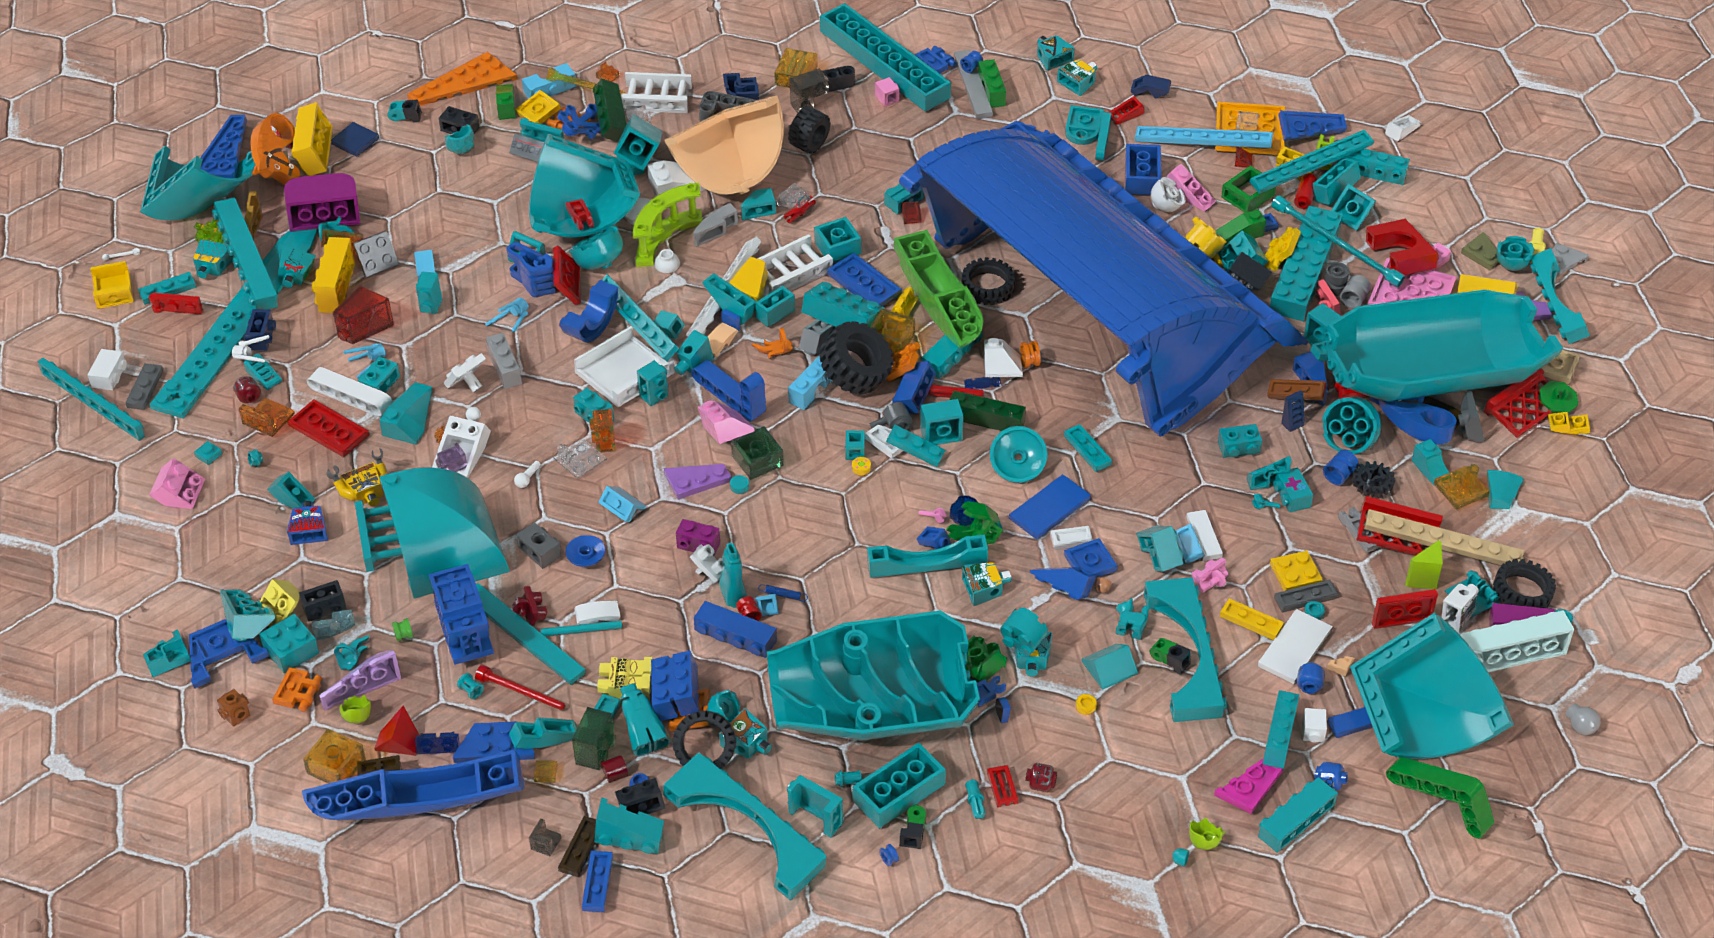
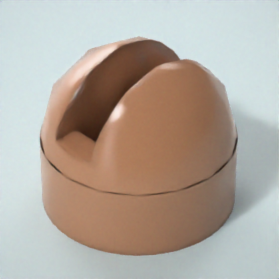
M1097 577L1095 580L1096 591L1098 593L1109 591L1111 581Z

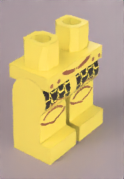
M611 657V663H600L599 677H609V679H598V693H608L609 696L621 699L622 693L620 688L635 683L637 689H640L642 694L650 701L652 684L651 659L653 658L644 657V660H629Z

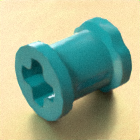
M470 673L463 674L457 681V687L461 690L464 689L468 693V697L473 700L478 698L484 691V685L477 683Z

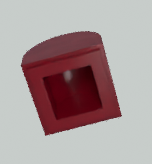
M622 755L601 762V768L608 783L628 776L627 766Z

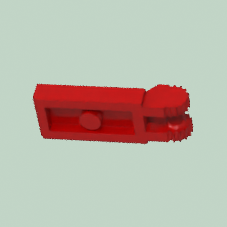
M583 199L565 203L569 215L579 230H583V223L586 221L590 228L594 227L591 213Z

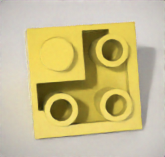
M272 579L260 600L263 608L268 606L275 614V619L267 625L269 628L291 616L299 601L300 591L290 581Z

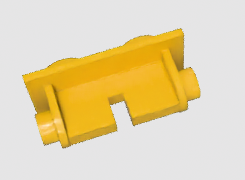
M908 287L904 289V293L900 295L888 317L903 322L906 321L919 297L914 296L913 288Z

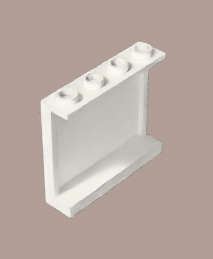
M632 326L574 359L575 373L617 407L639 395L637 370L655 360L660 365H663L667 370V377L675 373L674 359L670 358L667 362L633 336Z

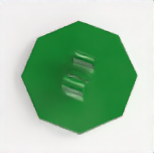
M1549 381L1539 390L1541 403L1553 413L1568 412L1569 414L1578 406L1577 392L1565 382Z

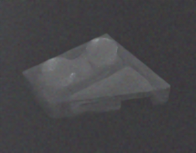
M793 183L775 199L776 207L800 208L810 199V195L802 187Z

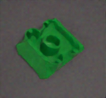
M975 636L968 640L967 665H965L966 671L969 670L972 677L978 681L984 679L987 681L1002 667L1005 668L1007 657L1001 654L999 644L994 642L986 644L984 638Z

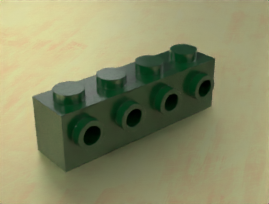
M601 78L594 85L593 93L602 137L619 142L627 125L619 84Z
M953 390L950 400L958 399L964 423L999 431L1014 426L1024 427L1025 406Z

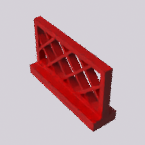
M1541 368L1524 381L1512 384L1488 400L1483 412L1487 416L1492 414L1518 438L1546 419L1548 414H1553L1549 409L1547 412L1538 411V405L1544 406L1538 400V395H1540L1538 385L1540 383L1545 385L1549 382L1543 376L1545 371ZM1525 393L1534 394V399L1525 398ZM1512 402H1521L1522 408L1513 407ZM1525 403L1534 404L1535 410L1526 409ZM1499 411H1509V416H1503ZM1512 412L1522 413V418L1513 417ZM1526 414L1535 415V420L1526 419ZM1513 422L1521 423L1522 429L1518 431L1513 426Z
M1366 496L1360 510L1361 516L1356 540L1367 542L1368 544H1377L1380 547L1416 556L1423 551L1420 547L1422 544L1410 541L1412 546L1407 547L1401 543L1403 539L1392 536L1390 537L1393 541L1387 542L1381 537L1385 534L1371 531L1373 534L1371 537L1362 535V532L1366 530L1364 529V524L1366 522L1365 515H1367L1368 510L1371 509L1439 528L1443 516Z

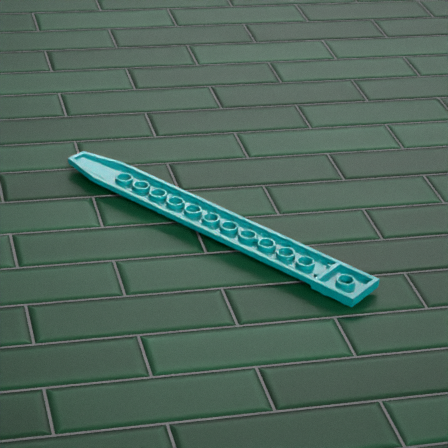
M318 229L292 232L289 230L276 242L262 260L277 295L284 287L282 285L283 280L277 277L282 246L285 245L309 253L314 244ZM243 286L175 375L165 383L150 403L151 410L184 419L231 357L233 347L239 345V342L244 340L248 321L255 307L250 305L249 293H245Z

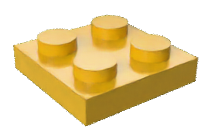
M539 90L518 106L515 111L521 118H528L530 122L542 124L558 112L561 106L550 96Z
M1308 550L1270 559V565L1283 591L1323 581Z

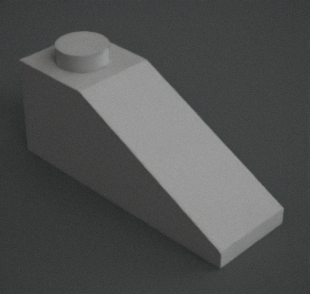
M815 320L803 328L799 349L804 350L809 355L817 354L820 352L823 342L836 327L821 320Z

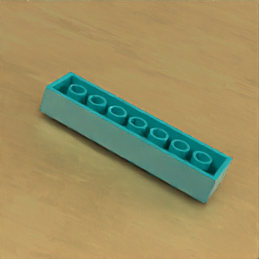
M1308 206L1305 216L1338 237L1343 214ZM1301 223L1299 228L1301 231L1292 255L1287 257L1271 296L1270 308L1281 316L1304 322L1318 288L1317 282L1321 280L1335 243L1313 230V228Z

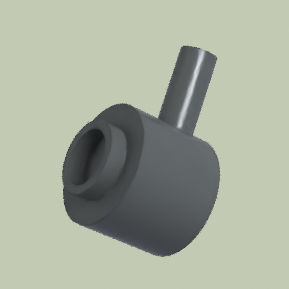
M896 402L885 408L883 412L884 417L869 424L871 428L877 425L883 426L888 424L890 429L897 425L907 430L912 425L913 420L905 404Z

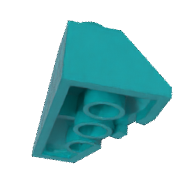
M415 382L386 409L379 420L382 436L417 445L425 432V422L428 416L427 411L430 405L432 386Z

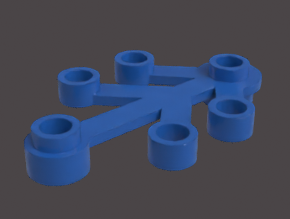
M588 104L586 113L579 118L576 108L572 105H567L565 111H559L557 118L563 121L562 130L567 136L585 134L587 138L595 139L596 134L601 133L600 123L586 122L590 118L595 119V117H598L595 104Z

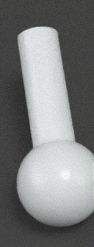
M535 461L524 473L517 474L514 478L515 485L519 488L527 487L530 482L529 478L541 467L540 462Z

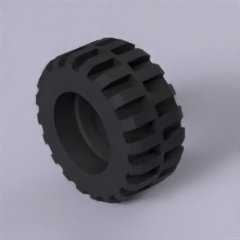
M856 321L851 323L845 322L842 325H838L823 342L820 348L821 367L823 371H826L828 379H831L835 386H840L841 390H848L852 394L871 393L878 388L892 370L893 353L892 349H889L888 341H885L883 339L884 336L876 332L875 328L868 327V324H859ZM848 350L856 353L865 365L856 362L850 356Z

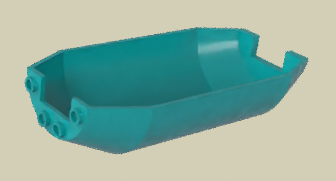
M1485 289L1357 306L1329 323L1327 332L1324 334L1328 356L1327 366L1329 370H1332L1336 382L1340 383L1343 387L1386 402L1520 383L1556 358L1563 350V346L1555 335L1548 336L1546 342H1544L1532 324L1538 309L1529 297Z

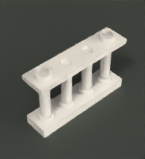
M625 72L626 87H629L628 94L621 93L624 111L688 113V97L684 96L685 89L692 90L691 75ZM636 87L645 88V93L635 94ZM652 88H662L661 95H651ZM679 89L678 95H668V90Z
M809 234L757 258L766 263L767 270L776 267L784 275L775 279L768 272L767 281L769 282L770 293L781 286L786 287L789 291H793L826 275L827 269L833 266V258L829 254L820 258L811 249V236ZM805 252L813 262L805 265L797 256ZM790 259L798 269L790 272L782 263Z

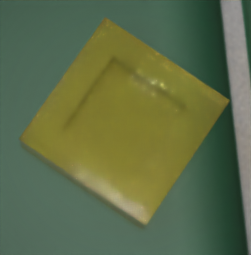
M536 760L534 782L555 783L558 767L557 761Z

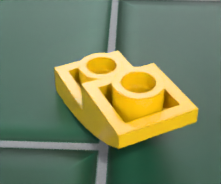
M1568 412L1548 414L1551 431L1566 434L1590 433L1587 414L1568 417Z

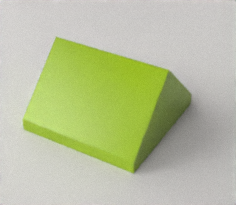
M1436 541L1410 560L1405 582L1407 587L1437 588L1443 564L1441 541Z

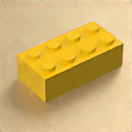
M315 102L298 108L293 148L291 150L293 158L297 159L302 171H305L308 176L327 171L333 129L332 124L318 103Z
M329 237L327 244L324 245V254L320 257V267L316 270V279L312 282V292H315V305H318L319 313L340 314L354 271L355 259L350 238Z

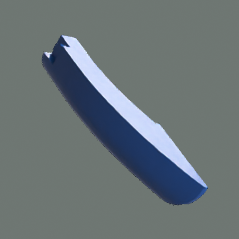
M514 749L471 761L438 767L385 771L382 769L302 790V796L308 808L314 814L324 819H375L439 811L492 799L524 790L525 781L521 772L520 757Z

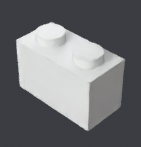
M100 350L88 373L92 388L113 391L116 383L120 380L123 370L127 366V361L124 359L122 351Z

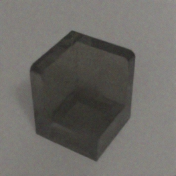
M541 818L529 836L531 850L547 856H551L561 839L560 833L546 829L545 820Z

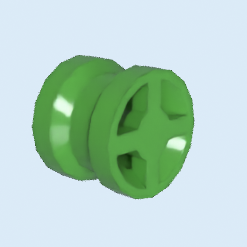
M408 618L399 623L392 622L397 642L402 641L406 637L409 639L413 638Z

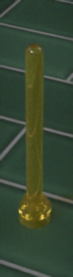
M549 67L546 77L548 81L561 80L593 89L594 85L597 84L558 73L559 71Z

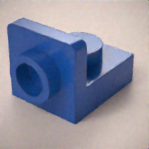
M927 526L917 537L919 545L931 546L935 549L951 545L948 534L943 528Z

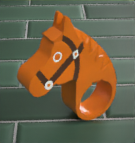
M279 113L270 114L256 125L251 135V153L255 163L252 174H260L265 179L274 178L283 185L300 176L299 169L294 164H291L282 152L285 147L293 142L295 135L293 124L284 115ZM271 126H273L279 131L282 138L276 136V133L272 131Z

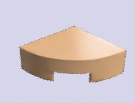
M1344 656V658L1333 659L1328 663L1327 669L1346 677L1355 658Z

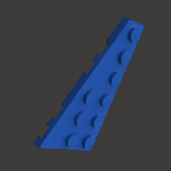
M245 114L229 116L201 156L203 160L200 169L215 176L235 178L247 124Z

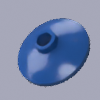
M591 535L576 537L566 547L567 559L572 564L580 567L597 564L605 554L604 543L599 538Z

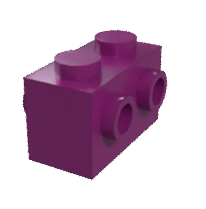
M682 519L676 531L677 548L695 552L699 545L705 546L709 544L714 549L713 556H715L720 545V530L712 525Z

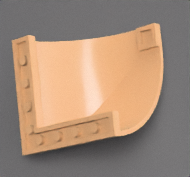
M778 96L725 109L665 139L666 145L682 170L694 182H699L701 187L718 194L727 195L739 192L741 195L750 191V187L762 181L770 173L777 162L782 148L784 125Z

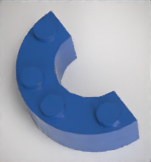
M599 280L590 289L589 301L582 314L578 315L569 312L560 320L559 327H561L563 333L586 343L596 340L604 332L614 314L619 287Z

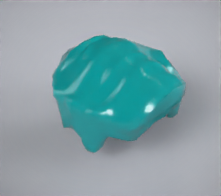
M725 690L717 692L710 698L707 711L719 713L728 722H731L740 713V704L735 692Z

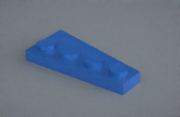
M1281 110L1278 114L1284 141L1320 136V134L1341 133L1347 129L1344 114Z

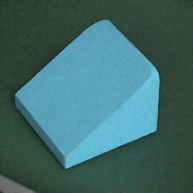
M776 594L755 598L762 617L779 614Z

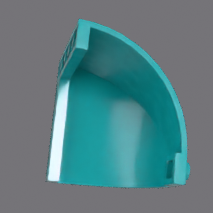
M548 134L537 163L530 193L529 219L533 230L539 233L546 232L562 237H582L604 231L619 222L632 209L641 194L629 162ZM583 199L591 213L594 227L590 228L586 221L583 223V230H579L569 215L565 203Z
M167 146L162 147L154 154L140 213L159 220H180L206 211L214 206V202L221 201L253 175L255 163L251 151L247 153L244 160L238 162L235 178H223L200 169L203 159L198 156L194 157L186 165L169 160L171 149Z
M432 467L406 469L379 476L399 540L413 599L433 594L429 574L468 564L475 582L510 572L484 497L477 485L469 478L448 469Z
M1436 613L1431 614L1350 666L1379 745L1385 754L1409 759L1446 756L1488 741L1514 725L1506 704L1483 663L1461 635Z

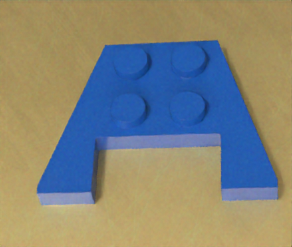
M226 619L189 634L191 682L194 689L211 682L210 675L205 666L239 651L245 650L252 664L269 657L267 649L259 646L253 638H249L246 641L232 639Z

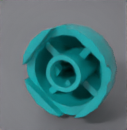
M1509 236L1506 237L1505 241L1498 243L1497 259L1505 269L1512 271L1522 270L1532 260L1534 253L1533 244L1526 242L1524 237Z

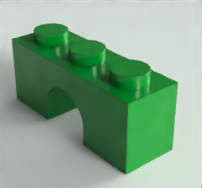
M995 59L978 61V73L983 87H985L991 108L1006 106V88Z

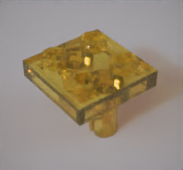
M1475 464L1464 466L1434 480V485L1456 510L1489 495V490L1477 478L1480 468Z

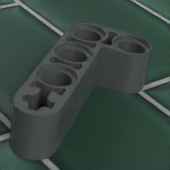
M707 91L704 93L700 103L699 121L701 122L725 109L758 100Z

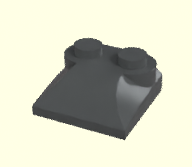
M1470 389L1467 390L1463 397L1461 414L1458 417L1460 425L1465 426L1461 427L1463 437L1468 438V441L1472 440L1479 443L1485 440Z

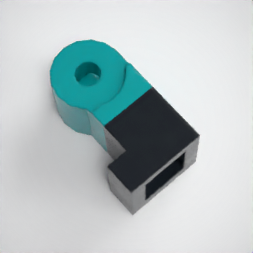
M418 99L394 101L389 106L387 116L392 121L412 119L413 122H420L422 111Z

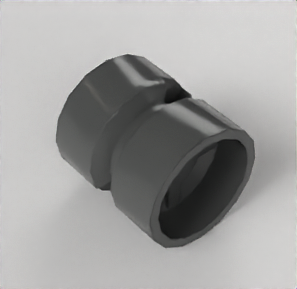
M1333 262L1326 267L1324 280L1334 296H1340L1349 278V268L1341 262Z

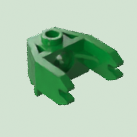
M965 502L961 506L965 509L964 514L975 519L970 527L955 524L948 526L946 531L950 532L948 537L959 541L966 536L985 534L987 545L994 544L1003 532L998 514L986 504Z

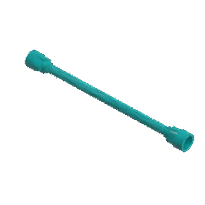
M1278 195L1273 200L1272 208L1281 213L1291 214L1330 241L1358 257V259L1360 258V260L1385 276V280L1390 282V284L1398 288L1405 279L1404 274L1395 269L1385 268L1344 240L1336 237V235L1327 231L1316 222L1297 212L1291 206V203L1282 196Z

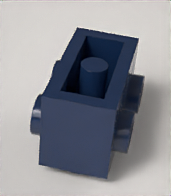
M252 310L244 340L248 341L269 335V339L249 344L248 347L252 351H267L269 344L272 343V332L276 330V320H273L271 310Z

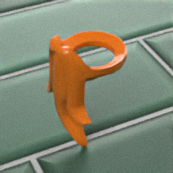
M784 328L779 329L780 340L768 342L764 339L765 347L752 343V346L759 352L768 354L769 359L772 356L785 354L794 349L792 342L786 339Z

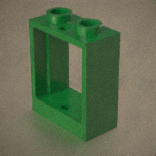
M1250 165L1223 184L1221 198L1246 213L1253 211L1273 197L1276 187L1260 194L1256 192L1251 196L1240 190L1239 187L1250 181V178L1262 173Z

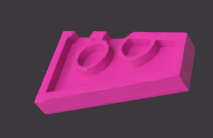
M1263 759L1246 769L1244 774L1238 778L1234 777L1223 788L1219 787L1216 789L1214 796L1252 815L1284 769L1264 765Z

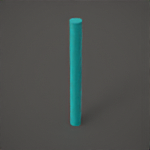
M622 620L541 628V634L552 636L621 629Z

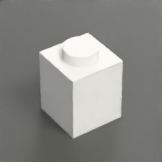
M1305 708L1302 720L1303 741L1324 742L1327 731L1326 709Z

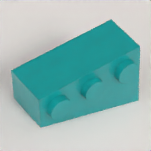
M601 797L596 817L594 842L604 846L612 845L626 850L633 849L648 854H658L664 820L640 811L638 814L626 810L627 806L620 804L619 807L608 804V799Z

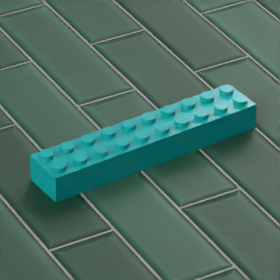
M846 3L820 15L821 33L880 78L886 79L890 77L894 83H897L899 92L925 112L951 98V82Z

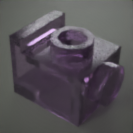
M454 443L452 448L437 453L435 461L438 468L457 472L465 469L467 466L466 454L458 443Z

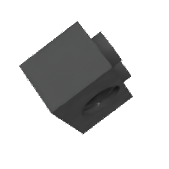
M535 522L516 534L518 547L542 569L561 557L559 541L556 538H552L544 527L538 526Z

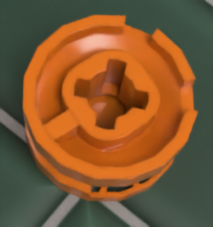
M1031 341L1028 344L1027 342H1022L1020 353H1022L1021 360L1024 368L1030 367V365L1040 366V350L1037 341Z

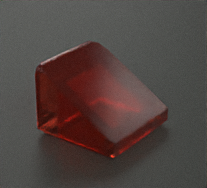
M1236 146L1235 167L1252 166L1253 155Z
M918 201L902 203L904 224L922 222Z

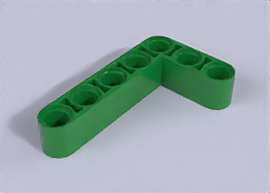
M1405 757L1398 758L1386 771L1387 778L1393 784L1458 803L1466 830L1472 837L1482 838L1493 826L1494 818L1486 790L1479 779Z

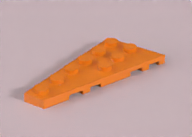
M487 51L409 92L407 98L408 100L418 99L419 105L423 106L437 102L442 97L449 99L453 97V94L461 93L463 95L486 89L490 84L496 83L500 85L505 80L511 79L515 81L518 79L517 74Z

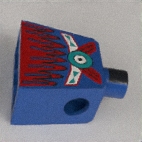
M304 501L302 507L292 510L287 529L291 545L328 541L321 507L314 506L312 501Z

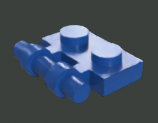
M933 46L931 50L926 48L915 54V56L939 74L948 70V66L956 67L957 65L954 57L947 55L941 47Z

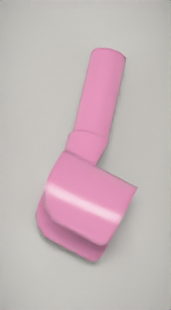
M937 508L934 511H919V515L935 517L937 523H943V517H947L942 508Z

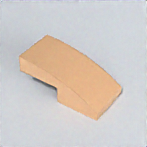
M722 322L710 333L708 338L713 356L718 357L725 344L729 346L738 332L737 329Z

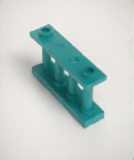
M362 500L356 501L355 509L366 571H375L374 562H377L379 559L400 556L402 551L401 548L379 552L371 551L374 545L399 541L397 533L374 538L369 536V533H372V531L395 527L393 519L375 523L366 522V519H370L371 516L390 513L389 506L368 509V507L364 508Z

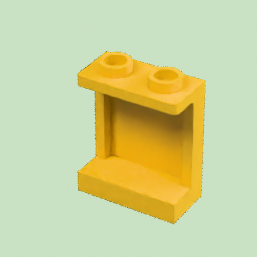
M126 261L90 268L94 287L93 297L97 309L134 302L130 273Z

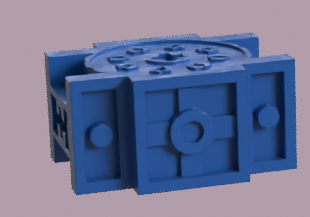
M465 564L429 574L435 607L454 665L494 654L489 638V624L469 565Z

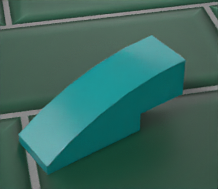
M537 717L534 723L515 722L509 732L515 749L548 747L574 740L580 736L574 720Z

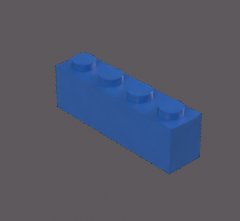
M704 601L693 618L694 630L700 634L711 636L718 641L729 643L736 648L747 650L757 656L766 658L767 651H771L777 642V628Z

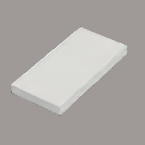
M1296 609L1259 660L1258 667L1295 684L1298 669L1303 664L1309 663L1332 631V626Z

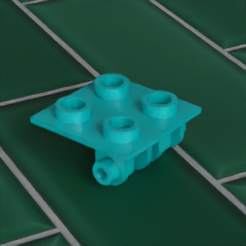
M1470 570L1466 575L1468 578L1458 583L1465 586L1473 584L1479 589L1476 608L1470 618L1491 608L1493 603H1500L1498 601V593L1493 591L1484 579L1481 580L1477 571ZM1458 584L1446 589L1445 592L1449 595Z

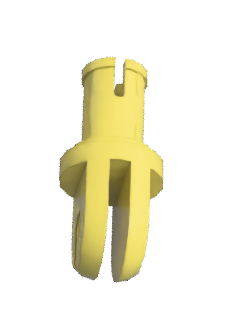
M1542 228L1533 229L1532 241L1529 242L1534 247L1533 255L1544 251L1546 248V244L1543 242L1544 230Z

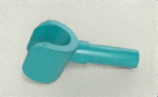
M1255 494V500H1252L1253 506L1256 509H1261L1264 506L1280 508V503L1266 501L1261 494Z

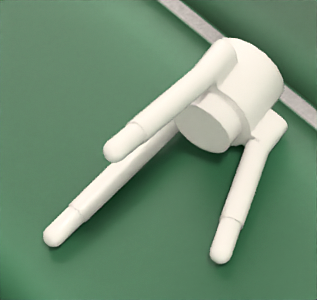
M269 335L248 341H240L239 345H235L232 349L233 358L235 360H250L263 363L266 360L267 363H270V359L252 357L251 348L247 346L269 339Z

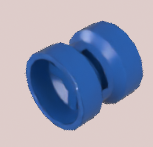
M972 51L968 56L961 59L960 65L965 72L971 73L978 67V61H983V57L978 51Z

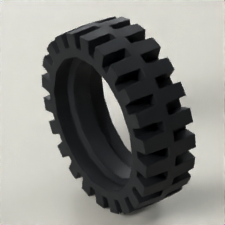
M985 257V260L978 258L977 262L973 260L971 264L968 263L964 267L961 283L968 287L977 304L984 302V305H988V302H990L991 305H995V302L1000 304L1002 300L1006 301L1008 297H1011L1014 291L1015 276L1012 267H1008V263L1005 262L1003 264V260L999 259L996 261V258L989 260V257ZM994 274L1005 280V283L998 288L983 289L975 286L971 280L977 275Z
M1513 559L1512 562L1508 560L1499 567L1493 582V591L1498 593L1497 596L1500 603L1505 602L1507 605L1548 608L1556 589L1555 579L1552 578L1553 575L1551 573H1547L1545 567L1541 569V564L1539 563L1533 565L1531 560L1526 563L1525 559H1520L1519 562L1517 559ZM1513 576L1525 577L1539 585L1543 594L1534 597L1524 596L1510 588L1505 579Z
M707 710L697 711L686 716L678 724L672 741L673 751L676 758L680 761L679 763L684 766L692 759L684 746L687 730L697 722L706 721L719 727L724 735V750L720 757L713 761L715 766L722 769L731 760L736 748L735 732L730 722L724 716L719 715V713Z

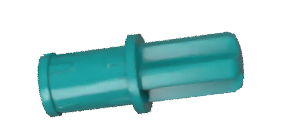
M972 779L965 783L968 793L967 801L971 805L974 818L983 819L986 814L983 804L984 796L980 792L979 782Z

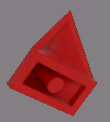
M404 705L380 731L374 748L375 751L416 756L421 736Z

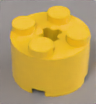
M1201 219L1184 237L1211 259L1227 243L1221 236L1216 234V231L1211 226L1205 224Z

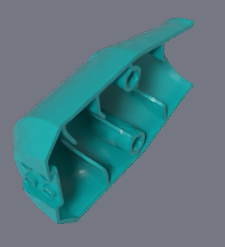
M941 610L846 622L777 650L767 651L770 691L777 730L789 729L854 740H869L961 727L980 701L976 680L971 681L970 672L965 669L968 653L965 625Z

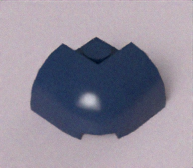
M740 73L723 74L724 87L727 94L759 100L756 77L740 78Z

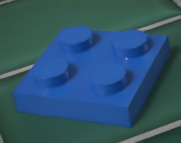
M1100 538L1064 550V556L1071 567H1081L1096 575V578L1117 571V564Z

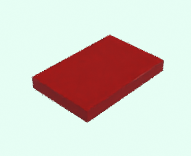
M557 245L553 248L554 286L574 305H578L581 303L580 267Z
M1436 589L1377 598L1372 619L1373 628L1416 623L1434 613L1438 597Z

